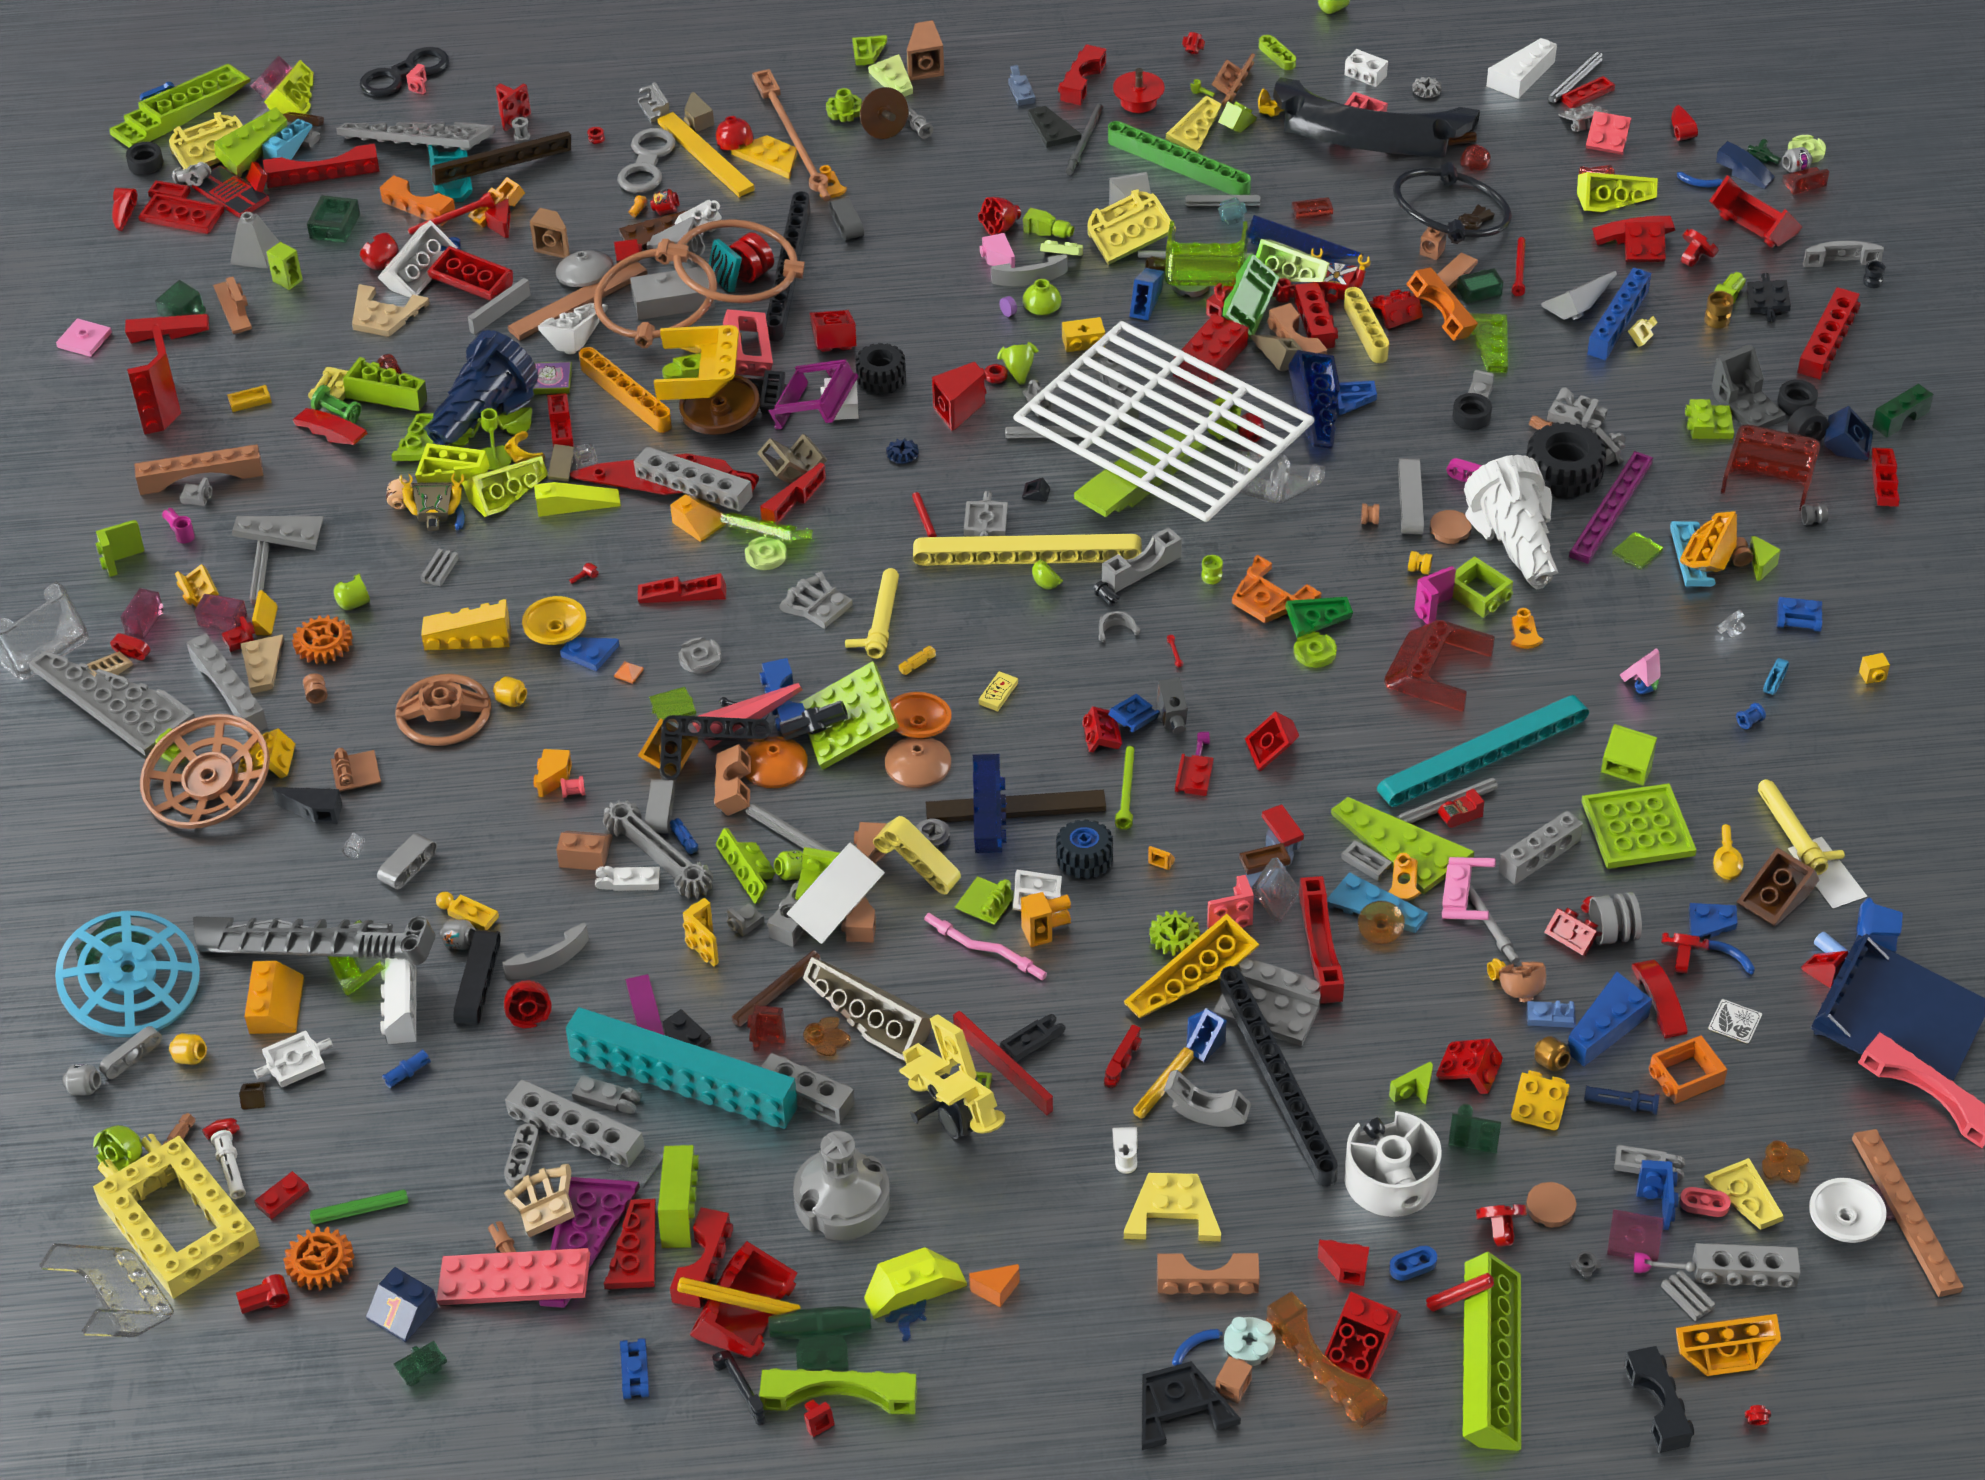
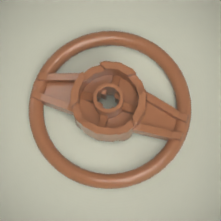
M458 674L434 675L416 682L402 694L396 706V722L400 730L407 737L418 743L430 746L452 745L472 737L482 729L490 716L491 699L486 689L469 677ZM460 684H463V685H466V686L472 688V689L475 690L477 693L472 692V691H469V690H466V689H461ZM461 711L481 713L478 720L471 727L461 733L447 737H429L419 734L406 723L407 720L421 715H425L427 721L434 722L458 719L461 716Z

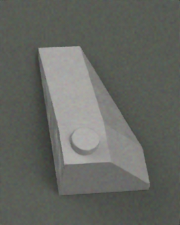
M1615 270L1542 302L1541 305L1562 319L1572 317L1575 320L1584 316L1583 312L1592 307L1617 275V272Z

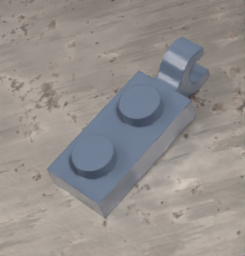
M1018 65L1010 66L1012 73L1010 74L1011 78H1008V84L1017 105L1022 106L1036 103V97L1027 76H1020Z

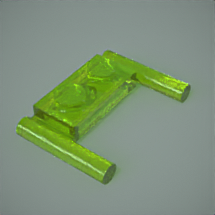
M359 919L353 924L362 923V921ZM327 956L347 996L386 968L379 961L363 973L356 957Z

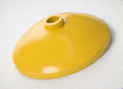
M563 596L547 597L534 602L526 609L522 617V626L525 634L533 641L545 645H559L573 640L581 634L587 622L583 606L576 600Z

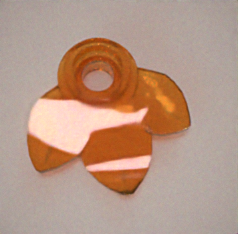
M825 1017L818 1023L809 1024L803 1032L804 1041L813 1045L816 1052L824 1056L836 1055V1048L846 1045L851 1037L846 1032L837 1028L839 1025L838 1017Z
M1777 1140L1771 1142L1766 1147V1158L1762 1161V1170L1764 1175L1770 1180L1779 1176L1786 1182L1797 1183L1801 1175L1799 1166L1808 1164L1809 1159L1801 1150L1789 1148L1786 1143Z

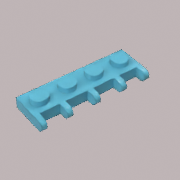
M1672 521L1670 530L1685 586H1714L1716 584L1715 579L1706 575V573L1711 571H1700L1680 562V558L1692 534L1700 528V523Z

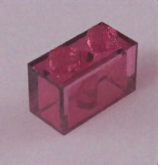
M278 56L251 84V87L264 99L279 85L292 70V67Z
M139 588L120 616L125 635L141 639L146 638L164 611L159 592Z
M210 594L203 595L194 611L198 626L229 631L241 626L239 617L244 616L245 619L247 617L244 600Z

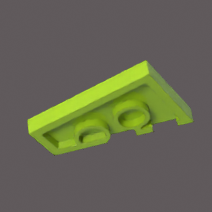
M434 413L416 414L407 429L408 433L405 438L400 440L398 449L393 451L391 455L392 461L421 460L426 444H434L424 429L432 420Z

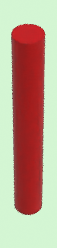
M913 493L912 498L928 537H937L920 493Z

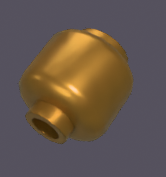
M1547 1036L1535 1045L1534 1057L1536 1062L1550 1071H1559L1569 1064L1571 1059L1569 1046L1557 1038Z

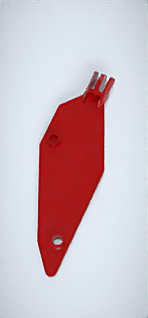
M687 453L674 455L751 481L752 493L759 481L757 474L733 470L722 459ZM635 459L599 463L570 473V477L577 480L663 495L683 493L636 477L633 462Z

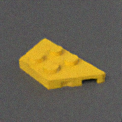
M768 135L754 139L746 147L744 143L739 145L740 149L731 150V155L788 179L791 178V170L794 167V160L797 156L796 147Z

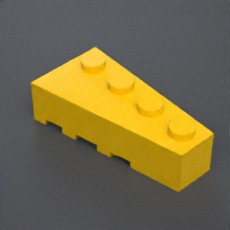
M499 600V604L494 605L489 603L481 604L480 608L472 610L468 607L462 608L458 613L452 614L449 611L423 617L421 636L424 650L510 647L511 624L507 600Z

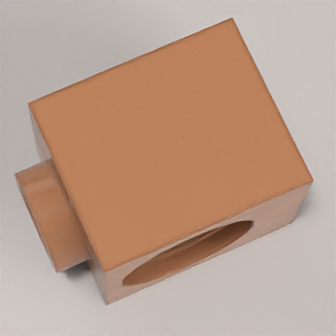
M1428 227L1421 236L1419 255L1438 260L1445 250L1447 233Z
M1229 1356L1216 1378L1215 1389L1222 1397L1239 1404L1252 1380V1366L1242 1359H1235Z

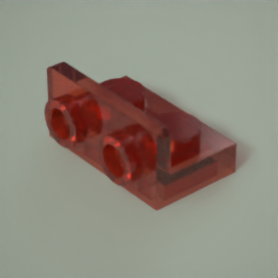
M1817 166L1783 175L1782 182L1793 195L1827 186L1829 170H1819Z
M755 1005L753 1014H749L747 1027L751 1029L749 1041L753 1042L754 1051L759 1052L761 1041L785 1043L786 1028L783 1008Z

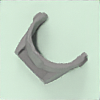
M1115 611L1106 613L1099 619L1098 637L1102 643L1106 641L1105 630L1112 626H1126L1134 632L1135 636L1140 633L1139 626L1137 627L1134 619L1126 612Z

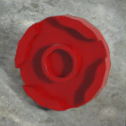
M1686 229L1682 235L1690 245L1683 253L1681 262L1689 267H1693L1702 254L1713 258L1719 252L1718 247L1714 243L1710 246L1708 241H1706L1708 238L1693 229H1690V231Z
M1662 933L1661 943L1678 948L1675 972L1687 974L1690 951H1707L1710 941L1704 939L1703 942H1699L1700 937L1679 933H1674V937L1671 938L1669 933Z
M1515 1204L1513 1205L1514 1208L1505 1205L1482 1207L1476 1209L1477 1220H1492L1493 1238L1498 1247L1511 1246L1514 1242L1512 1218L1527 1216L1526 1205Z

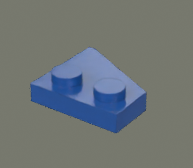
M1375 381L1334 383L1339 415L1377 400Z

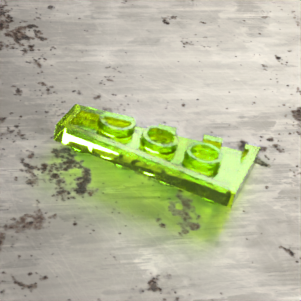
M737 513L721 514L720 522L727 523L729 528L740 529L742 527L745 528V532L753 534L760 532L766 538L779 537L781 542L792 543V540L812 538L813 530L811 529L796 530V526L776 525V522L770 520H759L758 522L756 517Z

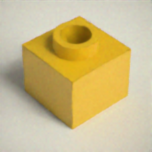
M1883 653L1862 657L1859 673L1866 684L1887 680L1890 664Z

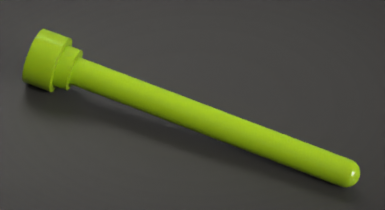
M1133 746L1126 748L1121 809L1115 815V826L1123 830L1130 829L1133 825V815L1129 811L1135 751Z

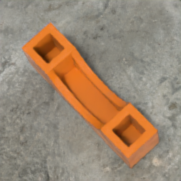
M395 175L380 186L383 203L425 220H430L455 210L453 198L440 193L427 197L415 196L410 192L409 181Z
M1431 267L1416 270L1406 283L1417 298L1429 301L1441 311L1444 317L1442 328L1453 341L1468 338L1478 325L1477 321Z

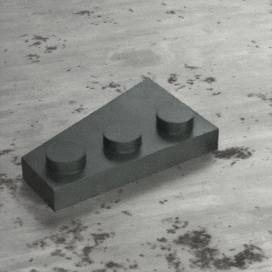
M1042 106L1028 110V116L1046 148L1081 139L1080 132L1048 107Z

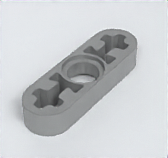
M152 1026L144 1028L101 1061L99 1070L109 1079L116 1078L155 1049L161 1042V1033Z
M523 1124L516 1131L504 1170L506 1183L510 1187L514 1188L523 1180L524 1176L530 1173L539 1142L538 1129L533 1124ZM527 1134H532V1135H529V1136H528L527 1144H526V1143H525V1140H524V1137H526ZM519 1152L528 1153V1156L524 1159H517L515 1157ZM516 1167H518L520 1174L513 1178L512 1176H515L517 1171Z

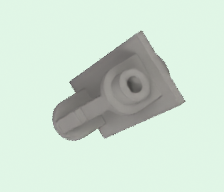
M1030 380L1028 390L1023 391V394L1029 402L1043 388L1038 381ZM1046 399L1038 404L1053 413H1057L1053 404Z

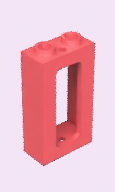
M727 309L723 325L736 326L739 331L735 374L764 377L765 370L771 371L773 365L766 314ZM740 331L758 332L761 356H751L743 353Z

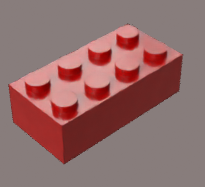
M1213 314L1181 350L1224 372L1248 345V327ZM1185 361L1178 366L1211 384L1218 379ZM1173 374L1174 377L1179 378V379H1181V380H1183V381H1186V382H1188V383H1191V382H1189V381H1187V380H1185V379H1183V378H1181V377H1179V376Z

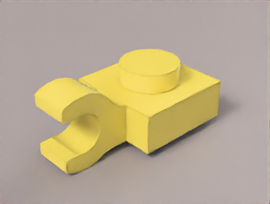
M1654 316L1648 321L1647 319H1640L1628 330V333L1638 347L1643 346L1654 335L1651 329L1658 322Z

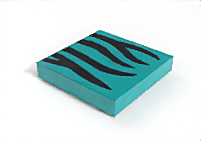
M715 239L708 264L715 273L717 283L728 292H735L742 257L720 239Z

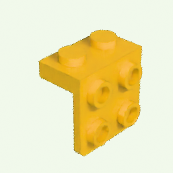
M277 728L264 733L262 736L269 749V769L282 779L288 776L296 743ZM257 742L249 751L253 761V771L263 768L264 754L261 745ZM244 757L239 762L237 773H243L247 770Z
M703 898L683 912L685 942L689 948L695 949L705 962H710L713 966L719 964L717 941L713 934L711 904L706 898Z
M1529 1070L1528 1074L1522 1072L1511 1118L1514 1121L1552 1131L1558 1130L1566 1097L1569 1095L1570 1085L1566 1084V1080L1562 1078L1552 1077V1080L1543 1078V1074Z

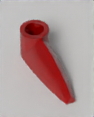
M1676 105L1671 115V121L1677 141L1697 137L1698 128L1696 122L1680 105Z
M115 188L113 192L112 218L116 229L119 231L123 230L137 204L138 194L134 188Z

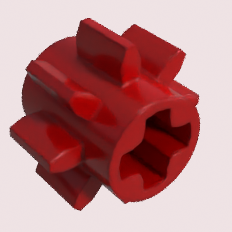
M1189 32L1188 37H1183L1182 45L1186 48V52L1198 54L1199 50H1204L1205 41L1202 39L1201 34Z
M1286 278L1279 279L1271 297H1275L1281 303L1288 302L1290 297L1294 298L1295 284H1291L1290 280Z

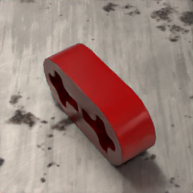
M118 633L110 642L114 651H120L123 655L140 661L144 660L151 652L149 645L144 641Z

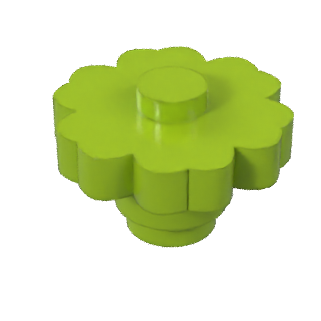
M841 88L837 90L835 98H829L826 102L827 115L832 120L840 119L841 122L853 121L854 117H860L862 99L857 95H853L849 89Z

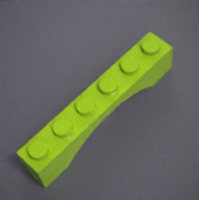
M773 1368L762 1370L759 1398L763 1403V1410L787 1411L811 1398L824 1395H848L868 1400L880 1406L889 1414L915 1415L917 1377L916 1374L908 1372L884 1373L875 1371L867 1373L853 1370L833 1372L831 1370L807 1371L804 1369L781 1370Z

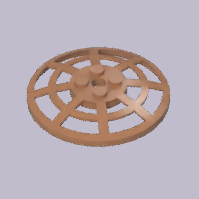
M205 715L182 723L161 738L146 758L140 777V792L143 801L158 820L177 828H204L225 821L246 807L264 784L270 763L267 743L260 731L252 723L233 715ZM215 725L214 737L197 741L190 746L182 738L187 733L196 729ZM232 725L242 728L252 736L242 745L234 739L223 737L224 726ZM259 742L264 754L263 769L253 771V761L249 751ZM175 743L181 752L173 759L166 772L155 771L154 767L161 755L169 746ZM213 745L212 752L203 753L199 756H196L194 751ZM222 745L231 746L238 750L230 758L221 753ZM244 757L247 768L246 772L235 773L234 765ZM185 758L190 761L182 774L174 773L178 765ZM207 774H213L209 779H204ZM259 778L250 793L240 803H237L236 800L244 793L250 780ZM151 779L164 781V793L168 801L156 806L153 804L150 795ZM243 781L239 790L231 797L227 791L233 782ZM171 782H182L185 791L173 797ZM190 797L198 800L195 810L180 805V803ZM220 797L224 801V803L216 807L205 809L209 800ZM173 807L181 813L192 815L189 822H177L164 817L161 812ZM226 807L230 808V810L217 817L199 821L202 815L216 813Z

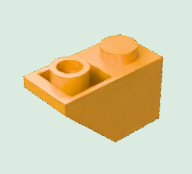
M543 749L542 758H538L537 761L538 774L534 775V788H537L539 797H544L561 786V778L569 780L572 768L570 750Z

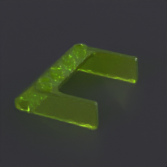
M1170 221L1166 245V283L1174 286H1216L1219 283L1222 286H1234L1236 274L1246 261L1248 221L1243 222L1241 240L1231 244L1175 242L1174 221Z

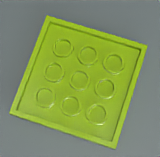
M873 661L800 702L803 703L805 710L814 707L821 708L837 701H843L848 713L847 720L830 725L820 733L809 735L819 766L823 770L899 728L877 665Z
M1670 783L1582 796L1583 807L1607 869L1696 856V847Z

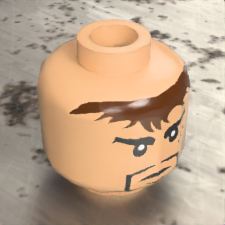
M399 479L393 480L388 484L386 501L395 509H405L407 507L404 504L402 492L404 485Z

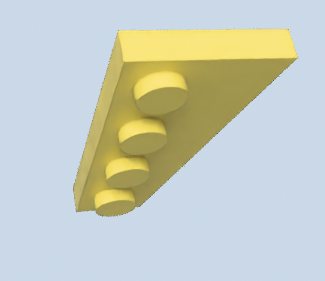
M1206 95L1166 133L1165 139L1198 153L1222 104Z

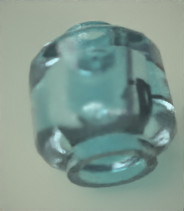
M1236 197L1222 201L1218 208L1221 221L1227 225L1243 221L1244 213H1247L1244 202L1240 203Z

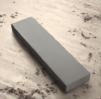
M521 279L468 316L470 332L474 335L531 296L529 280Z

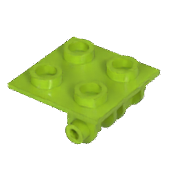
M977 876L956 904L955 909L995 925L1013 901L1014 891L1011 890V882L1004 879L995 884Z

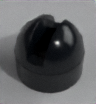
M1377 1117L1369 1121L1363 1130L1370 1138L1379 1139L1378 1133L1384 1135L1385 1126L1380 1118Z

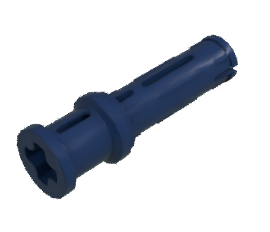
M1586 1085L1584 1101L1630 1107V1110L1634 1112L1643 1110L1657 1115L1660 1093L1651 1095L1640 1093L1639 1090L1630 1093ZM1600 1094V1095H1606V1096L1619 1097V1099L1610 1098V1097H1603V1096H1598V1095Z

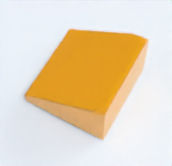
M1149 846L1148 863L1169 870L1175 861V857L1169 852Z

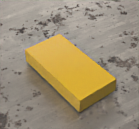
M266 385L227 395L232 412L272 402Z

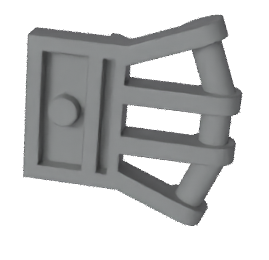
M819 571L813 577L801 579L796 587H791L788 590L786 599L781 602L779 608L785 613L805 617L826 629L853 606V600L837 591L836 587L832 588L825 579L823 572ZM819 583L826 593L814 588L813 585ZM802 592H805L806 594H808V595H810L811 597L815 598L816 601L814 602L813 600L807 598L806 596L802 595L801 593H802ZM796 601L805 607L793 605V602Z

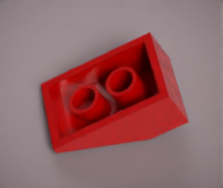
M849 310L810 313L817 349L827 352L832 351V348L850 350L852 347L857 346L856 324Z

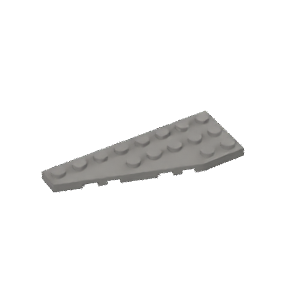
M397 122L394 126H387V123L369 126V123H344L336 128L337 135L344 136L347 139L361 137V140L377 139L379 142L391 140L394 143L410 142L411 145L427 144V146L433 145L434 147L441 145L444 148L460 147L461 150H470L471 147L480 144L482 140L495 133V125L455 122L454 125L445 126V122H438L427 126L426 122Z
M44 651L29 662L31 670L145 756L156 745L155 740L160 734L164 733L168 728L174 729L182 723L195 718L194 712L167 692L160 689L155 691L142 683L138 685L129 682L128 678L101 669L93 670L97 673L94 677L88 665L83 663L78 665L69 662L68 658Z

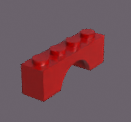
M1086 44L1083 50L1079 51L1076 61H1073L1070 71L1066 72L1065 79L1059 84L1058 93H1060V101L1077 105L1083 103L1087 96V79L1084 77L1101 73L1106 65L1105 48Z
M700 1207L693 1231L695 1242L700 1244L705 1251L695 1263L685 1267H678L670 1286L673 1303L701 1308L704 1299L707 1300V1298L678 1292L679 1279L684 1277L710 1283L711 1279H715L718 1272L719 1258L722 1259L725 1254L726 1239L731 1238L733 1232V1224L730 1223L729 1213Z

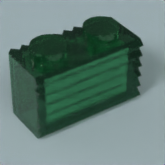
M1495 268L1484 269L1480 272L1459 276L1457 290L1466 304L1501 296L1504 282L1500 275H1498L1497 270L1495 271Z

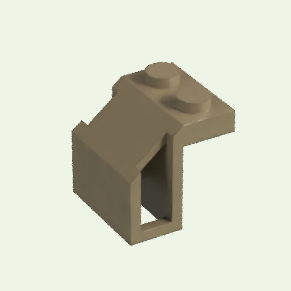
M802 434L790 449L769 438L757 453L776 477L789 484L819 463L824 464L827 461L826 457L805 434ZM772 446L781 458L777 460L765 452Z

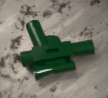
M1762 139L1758 146H1748L1747 152L1763 163L1770 161L1779 165L1781 162L1780 157L1773 155V152L1766 148L1768 144L1766 139Z

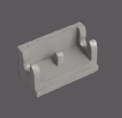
M656 82L639 90L640 93L648 92L646 96L638 98V103L651 123L670 113L669 102Z

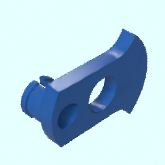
M166 82L162 86L141 93L140 100L143 101L175 86L172 82Z

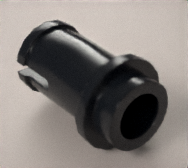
M1099 581L1093 587L1094 594L1100 596L1109 606H1114L1117 604V600L1120 599L1119 595L1108 587L1107 582Z

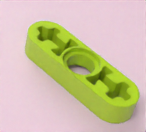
M1263 35L1259 38V49L1280 68L1292 70L1296 67V56L1275 37Z

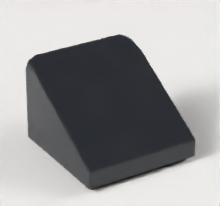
M1043 477L1025 483L1022 498L1025 500L1047 501L1050 486Z

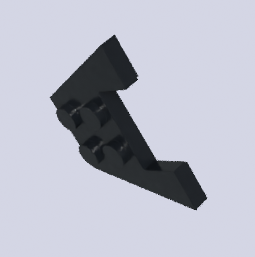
M1192 1361L1142 1374V1450L1167 1444V1439L1160 1423L1162 1421L1208 1409L1217 1431L1240 1425L1241 1418Z

